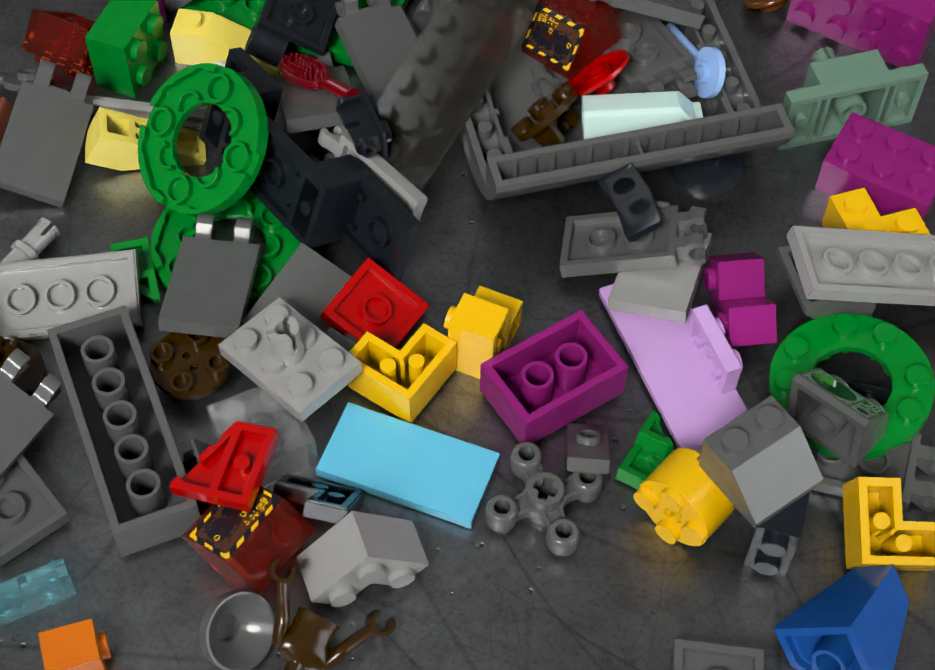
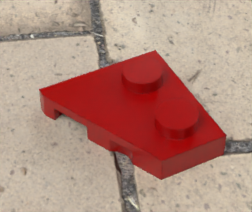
M242 421L234 422L222 434L221 439L217 443L207 447L197 457L199 463L182 479L176 476L171 481L169 488L173 495L250 512L280 438L277 429Z

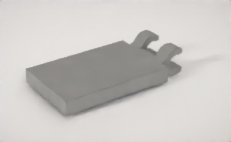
M343 125L335 126L333 133H330L325 127L321 128L318 143L334 154L327 153L324 160L351 154L420 221L428 197L377 152L370 158L359 155L348 135V130ZM312 158L315 163L320 162L317 158Z
M655 200L657 207L670 206L669 202ZM691 206L690 210L693 209V208H702V207ZM695 223V225L706 224V223ZM708 233L707 238L704 239L703 248L694 249H706V260L712 245V233ZM678 259L677 267L619 272L608 298L609 310L686 323L705 264L695 266Z

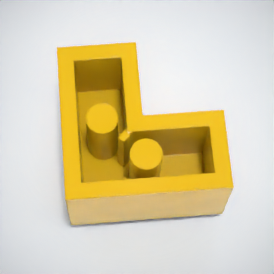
M865 187L830 196L821 222L824 228L931 235L916 208L880 216Z
M479 285L474 296L464 293L457 307L452 305L449 308L445 317L444 328L448 329L447 337L457 342L456 371L480 379L481 363L509 349L521 325L522 300Z
M423 323L404 347L398 350L367 331L349 351L350 354L361 361L363 372L346 386L403 421L412 423L455 371L457 342Z
M857 477L842 485L846 569L863 566L894 565L895 569L899 571L935 570V522L903 521L901 478Z

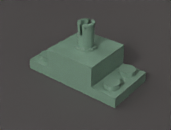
M826 47L828 56L824 49L820 48L812 56V63H809L803 87L786 91L783 107L795 132L793 138L788 143L777 146L778 150L835 139L852 112L888 127L912 122L929 75L923 63L889 70L877 49L836 57L831 47Z

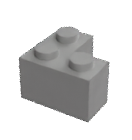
M357 511L348 513L296 557L311 602L331 604L333 607H342L352 603L356 599V595L369 584L389 585L392 588L407 586L414 581L416 574L429 565L412 520Z

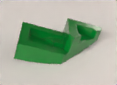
M148 237L110 244L111 252L133 249L137 251L141 296L154 303H160L161 297Z
M652 410L640 428L636 442L619 466L615 479L637 490L641 483L671 453L673 448L670 437H665L659 425L661 418L657 412Z

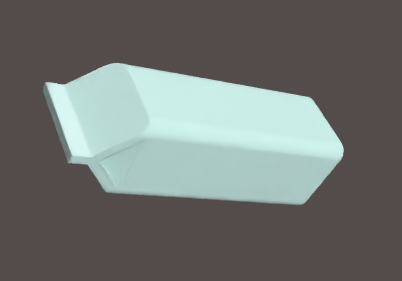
M679 91L582 95L583 140L703 118L700 102L690 101Z

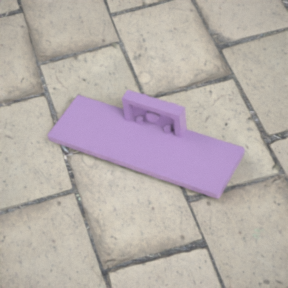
M614 284L600 288L599 296L678 448H688L701 454L704 438L748 411L736 390L740 373L743 370V362L739 352L736 349H731L727 342L721 320L718 317L714 318L707 304L693 309L690 308L686 323L609 310L608 298Z

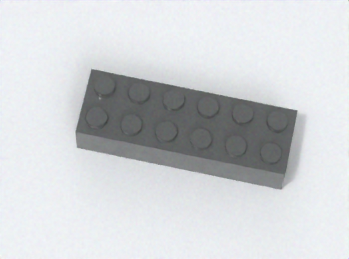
M126 305L48 329L49 339L121 557L189 534L201 521L198 505L195 499L173 495L169 488L171 481L176 476L182 479L186 472Z

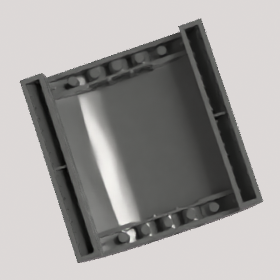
M427 0L434 44L446 95L470 170L480 192L487 200L492 201L598 181V179L629 163H633L640 173L777 147L788 143L794 136L795 131L782 103L768 106L761 105L714 0H683L702 13L705 18L700 30L677 23L674 24L698 51L703 47H716L721 51L725 60V80L718 95L714 98H701L697 95L689 99L692 102H700L703 118L583 140L581 115L579 116L581 120L577 126L571 125L567 132H563L558 127L565 138L563 144L542 147L533 138L520 142L511 129L522 118L531 116L527 109L542 97V95L534 94L531 83L541 81L543 78L534 79L531 67L542 64L552 70L553 64L523 46V41L537 4L542 3L578 25L618 8L599 0ZM660 19L664 25L668 23H673ZM552 32V33H551V34L553 35V38H552V39L555 40V41H557V42H559V43H561L560 41H558V40H556V39L554 38V34H553V32ZM582 37L574 60L598 57Z

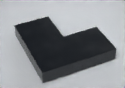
M291 474L281 477L274 483L273 494L282 500L305 505L303 517L335 524L351 511L358 512L363 506L365 492L361 489Z

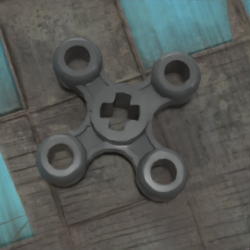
M527 441L521 442L511 451L510 468L515 476L524 481L525 489L517 496L510 497L500 494L490 498L485 508L486 524L493 531L504 533L513 529L521 519L529 518L536 524H542L546 527V544L551 553L561 557L569 556L579 546L580 531L576 523L565 516L563 509L574 500L581 502L596 500L602 492L603 475L573 472L569 477L560 479L553 473L543 471L542 451L536 444Z

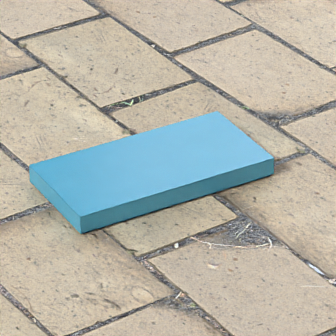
M348 402L316 467V476L351 488L361 489L365 493L471 529L500 461V453Z

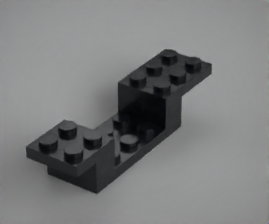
M241 47L229 49L225 67L242 74L254 85L263 101L268 122L269 138L265 157L260 171L249 190L300 243L305 244L309 248H314L343 240L364 262L369 257L401 282L422 223L351 154L315 163L274 122L283 88ZM208 104L199 138L223 162L224 151L232 141V136L229 135L231 123L226 113L220 107Z

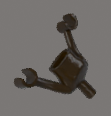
M275 557L267 563L266 575L272 582L276 583V617L272 644L288 661L284 670H329L373 636H388L395 630L396 621L391 617L387 620L384 629L379 631L375 625L379 610L371 611L366 616L365 626L342 641L329 653L330 644L340 627L302 607L298 608L289 626V581L296 575V566L294 564L291 565L285 577L280 578L275 573V566L279 562L280 557Z

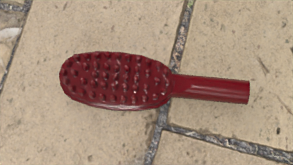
M298 52L295 53V57L293 53H290V56L284 55L281 58L280 74L284 80L294 86L307 90L323 89L339 98L342 96L351 97L358 95L355 88L332 78L327 67L318 59L315 60L311 56L308 57L307 54L303 56L302 53H300L299 57Z

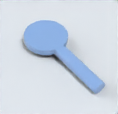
M674 23L666 24L665 26L694 57V71L697 73V79L692 80V84L697 89V95L701 98H714L717 96L724 84L726 72L725 60L721 51L716 47H703L698 51Z

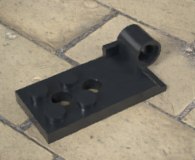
M265 0L244 50L250 56L275 67L279 65L289 41L322 56L337 15L335 3L341 0Z

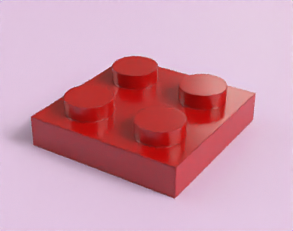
M368 257L322 311L320 318L339 333L350 334L357 341L368 331L394 348H397L430 305Z

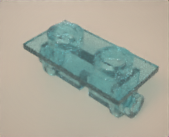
M63 558L56 561L50 560L49 564L0 583V627L77 596Z

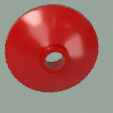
M614 50L597 57L580 68L568 80L576 90L577 97L593 92L596 95H602L611 91L616 85L614 79L623 71L629 61V54L626 50Z

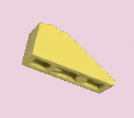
M179 8L170 32L175 63L186 65L215 64L219 61H225L226 63L229 49L241 47L244 50L252 30L213 12ZM251 56L269 75H279L281 63L275 67Z
M99 107L85 133V163L119 171L140 170L138 162L139 131L141 125L146 126L148 119ZM181 127L177 141V152L182 166L204 165L206 162L205 143L199 138L200 131Z

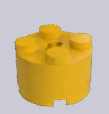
M688 448L673 450L641 483L633 497L636 504L645 510L656 524L655 531L663 541L671 545L679 541L689 546H701L731 515L736 507H733L730 500L701 469L699 461L696 460L700 453Z

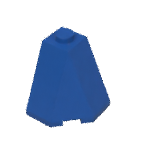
M894 565L855 567L778 623L774 631L790 666L796 670H894L910 601Z

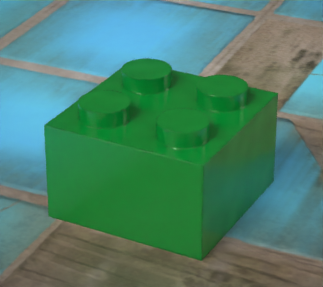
M110 0L85 36L97 87L133 98L137 97L143 86L148 85L152 72L159 61L162 62L168 52V42L165 40L163 30V17L160 15L157 0Z

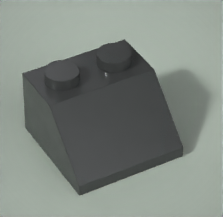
M769 396L703 439L699 466L754 528H757L823 482L822 474L801 426L772 396Z

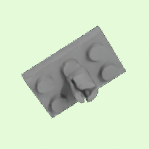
M280 297L218 344L220 353L225 359L301 422L363 372L361 361Z

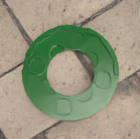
M212 63L195 64L180 70L158 89L149 103L153 105V109L146 126L141 125L138 138L140 172L147 189L161 205H165L177 213L198 217L199 214L214 215L226 210L243 197L260 171L269 138L266 110L254 85L235 70ZM208 104L217 105L226 113L231 123L229 135L232 136V141L224 151L223 163L220 167H215V171L210 175L200 178L193 177L183 169L178 159L177 141L179 132L186 118L197 108Z
M248 189L246 194L232 206L214 214V222L223 219H237V217L253 219V225L262 231L266 239V250L258 263L247 309L255 305L301 244ZM168 207L158 218L151 236V255L155 271L166 289L168 288L183 236L195 237L198 218L177 213Z
M833 314L806 322L792 331L782 341L771 362L768 391L769 396H772L786 411H788L792 378L797 373L815 369L817 363L829 359L835 353L860 352L882 365L884 372L891 379L892 393L882 407L890 414L885 435L863 460L882 457L885 455V452L902 444L906 446L925 426L934 402V373L927 356L920 346L909 335L893 324L866 315ZM805 435L809 447L819 449L818 453L838 458Z

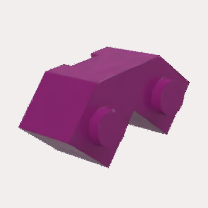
M754 252L709 256V267H705L703 273L704 285L706 290H710L715 313L714 318L718 317L721 320L725 330V338L730 347L777 343L776 304L765 297L764 258Z

